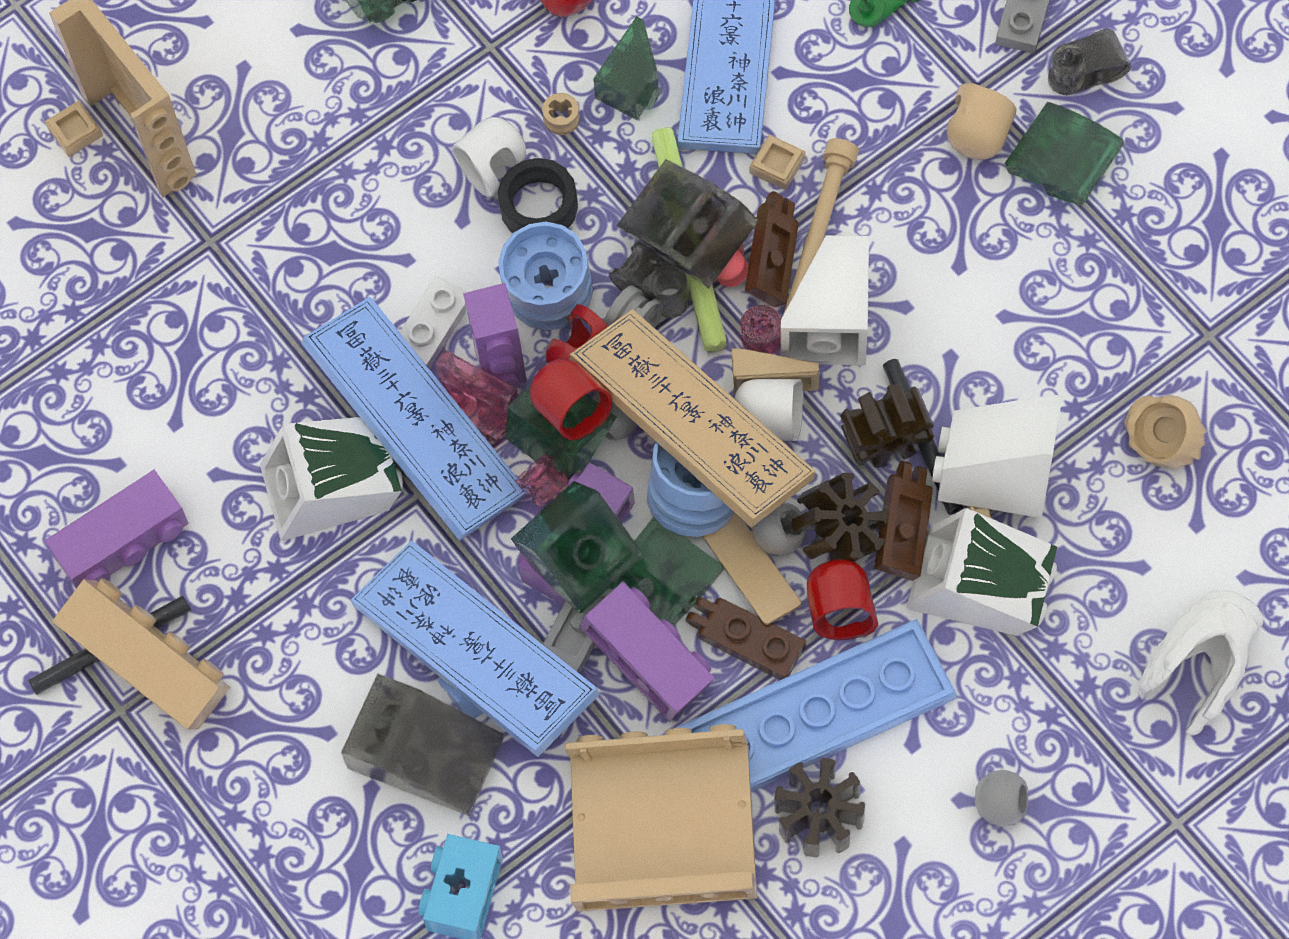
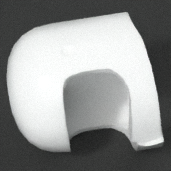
M489 117L482 120L451 147L457 163L464 171L469 182L476 190L487 197H493L498 192L500 186L493 171L501 166L511 168L526 157L525 142L518 130L508 121L498 117Z
M752 379L739 386L734 397L738 403L781 441L798 440L802 427L804 403L801 379Z

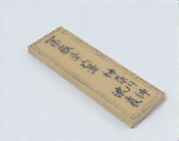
M633 309L570 354L569 360L577 362L608 391L612 402L751 528L814 480L815 470Z

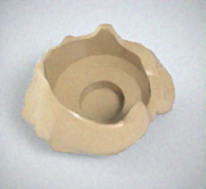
M1147 395L1140 397L1130 406L1124 421L1125 429L1129 434V446L1143 457L1146 462H1150L1158 467L1178 469L1182 466L1192 465L1194 459L1199 460L1201 458V448L1205 445L1204 434L1207 430L1202 425L1199 414L1190 401L1175 395L1159 396L1157 398Z

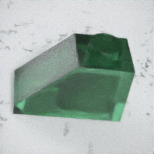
M637 16L593 78L595 99L635 120L639 119L645 108L650 110L660 95L657 67L643 19Z

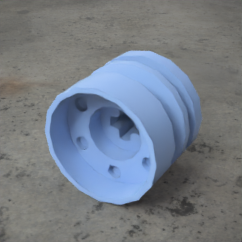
M550 222L528 224L512 234L503 245L498 262L501 282L506 284L514 315L529 327L545 331L561 329L570 325L567 319L571 314L570 312L576 304L584 305L588 308L593 294L586 249L580 239L565 226ZM551 280L554 286L546 288L543 282Z
M657 442L655 443L647 493V504L652 516L665 529L683 536L700 537L715 533L727 525L734 511Z

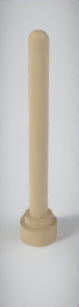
M832 138L827 141L823 154L827 173L784 313L824 240L843 174H847L849 169L855 166L859 148L850 141L839 138Z

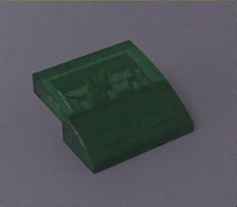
M1047 101L1004 164L1009 174L1042 184L1047 195L1082 206L1125 143L1121 137L1099 123L1070 109Z
M653 517L630 547L625 544L599 577V580L612 590L622 582L630 589L632 587L637 588L648 599L650 603L649 609L660 621L665 619L674 626L693 607L697 598L705 594L724 571V567L683 535H678L665 529Z

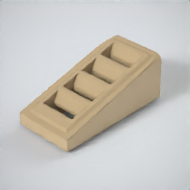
M732 348L734 394H736L740 385L752 379H801L803 391H816L819 389V363Z

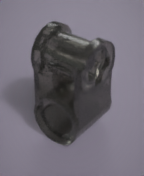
M1103 29L1090 36L1058 46L1053 52V66L1049 69L1047 79L1049 86L1056 93L1066 96L1073 95L1100 84H1108L1119 80L1130 71L1131 63L1115 31Z
M635 242L631 247L632 253L619 269L613 268L609 273L610 280L620 291H623L630 285H634L643 291L644 297L649 301L652 299L660 301L663 304L661 316L665 318L681 316L687 311L690 304L685 273L680 268L660 257L647 245ZM669 288L679 290L672 295L661 294Z

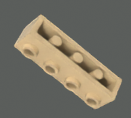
M103 578L99 582L97 580L83 579L52 622L187 730L199 729L230 689V686L221 680L224 673L210 661L202 659L199 662L187 653L190 646L176 634L168 632L165 635L153 626L156 619L145 609L138 605L131 608L119 599L123 593L115 585Z

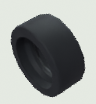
M542 158L523 160L511 167L501 179L498 189L502 220L510 232L514 233L528 224L540 222L555 223L569 228L575 221L578 210L575 182L567 169L557 162ZM530 183H550L561 191L562 204L556 212L547 217H525L518 213L514 207L513 200L518 190Z

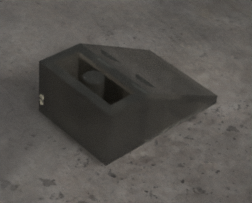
M665 159L616 226L709 289L759 220L740 200L709 180Z
M377 673L341 754L349 770L470 816L504 739V734L418 688Z

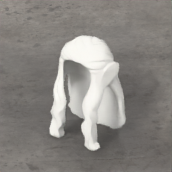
M1213 590L1204 595L1198 602L1192 604L1188 612L1179 618L1166 637L1158 644L1155 653L1149 660L1138 686L1140 698L1142 700L1146 699L1153 689L1167 680L1183 660L1201 652H1206L1211 658L1214 676L1213 688L1185 730L1186 733L1192 736L1199 734L1206 723L1219 716L1225 703L1236 692L1238 684L1245 673L1249 642L1255 632L1263 625L1264 616L1259 608L1248 598L1234 590Z

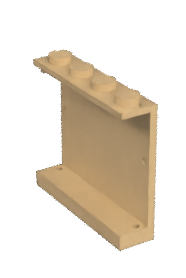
M720 724L710 727V732L692 733V730L688 728H672L666 730L665 735L648 736L645 732L632 731L621 734V739L603 740L602 736L585 735L578 737L577 742L565 743V751L570 757L575 862V884H570L571 903L578 912L757 898L749 749L744 729H736L735 725Z

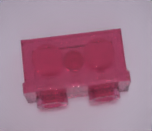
M444 350L436 361L439 382L481 434L494 442H499L521 411L517 389L453 353Z

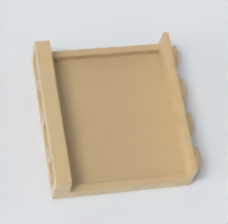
M68 0L49 12L82 97L91 107L110 93L115 96L131 116L156 186L162 197L187 186L190 180L197 174L169 94L93 0Z

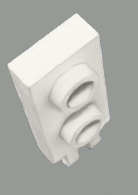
M437 276L434 277L400 331V334L429 369L467 311L463 293L468 291Z

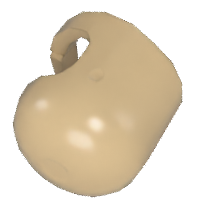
M974 83L960 85L955 96L958 109L948 122L947 139L952 148L965 157L977 160L992 158L1004 146L1016 116L1017 108L1011 100L997 91Z

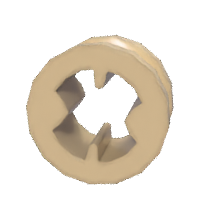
M556 93L545 100L542 113L544 125L548 131L557 135H565L577 128L580 115L578 102L574 97L566 93ZM557 109L559 112H564L568 109L569 117L565 119L560 115L554 118L553 111Z

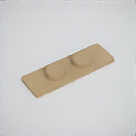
M735 512L727 525L715 533L702 536L765 625L776 621L801 606L800 599L767 553L756 543L747 525Z

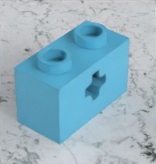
M447 834L444 847L437 846L433 855L431 872L436 873L432 889L425 888L420 900L419 915L424 916L423 921L427 931L458 939H481L503 861L500 846ZM460 880L465 881L467 888H461L458 895H454L451 887H458Z

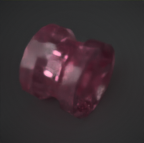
M757 305L745 311L740 324L741 343L744 349L772 355L779 350L781 346L782 318L774 308L767 305ZM762 324L761 328L757 330L755 329L757 326H760Z
M547 453L535 460L515 480V483L520 488H527L532 494V501L537 507L549 501L570 479L564 472H558L552 466L553 459Z

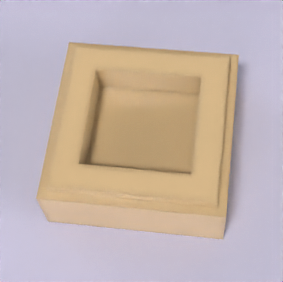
M80 100L45 121L48 130L68 157L103 136L101 129Z
M769 134L749 166V173L787 190L805 160L806 151Z

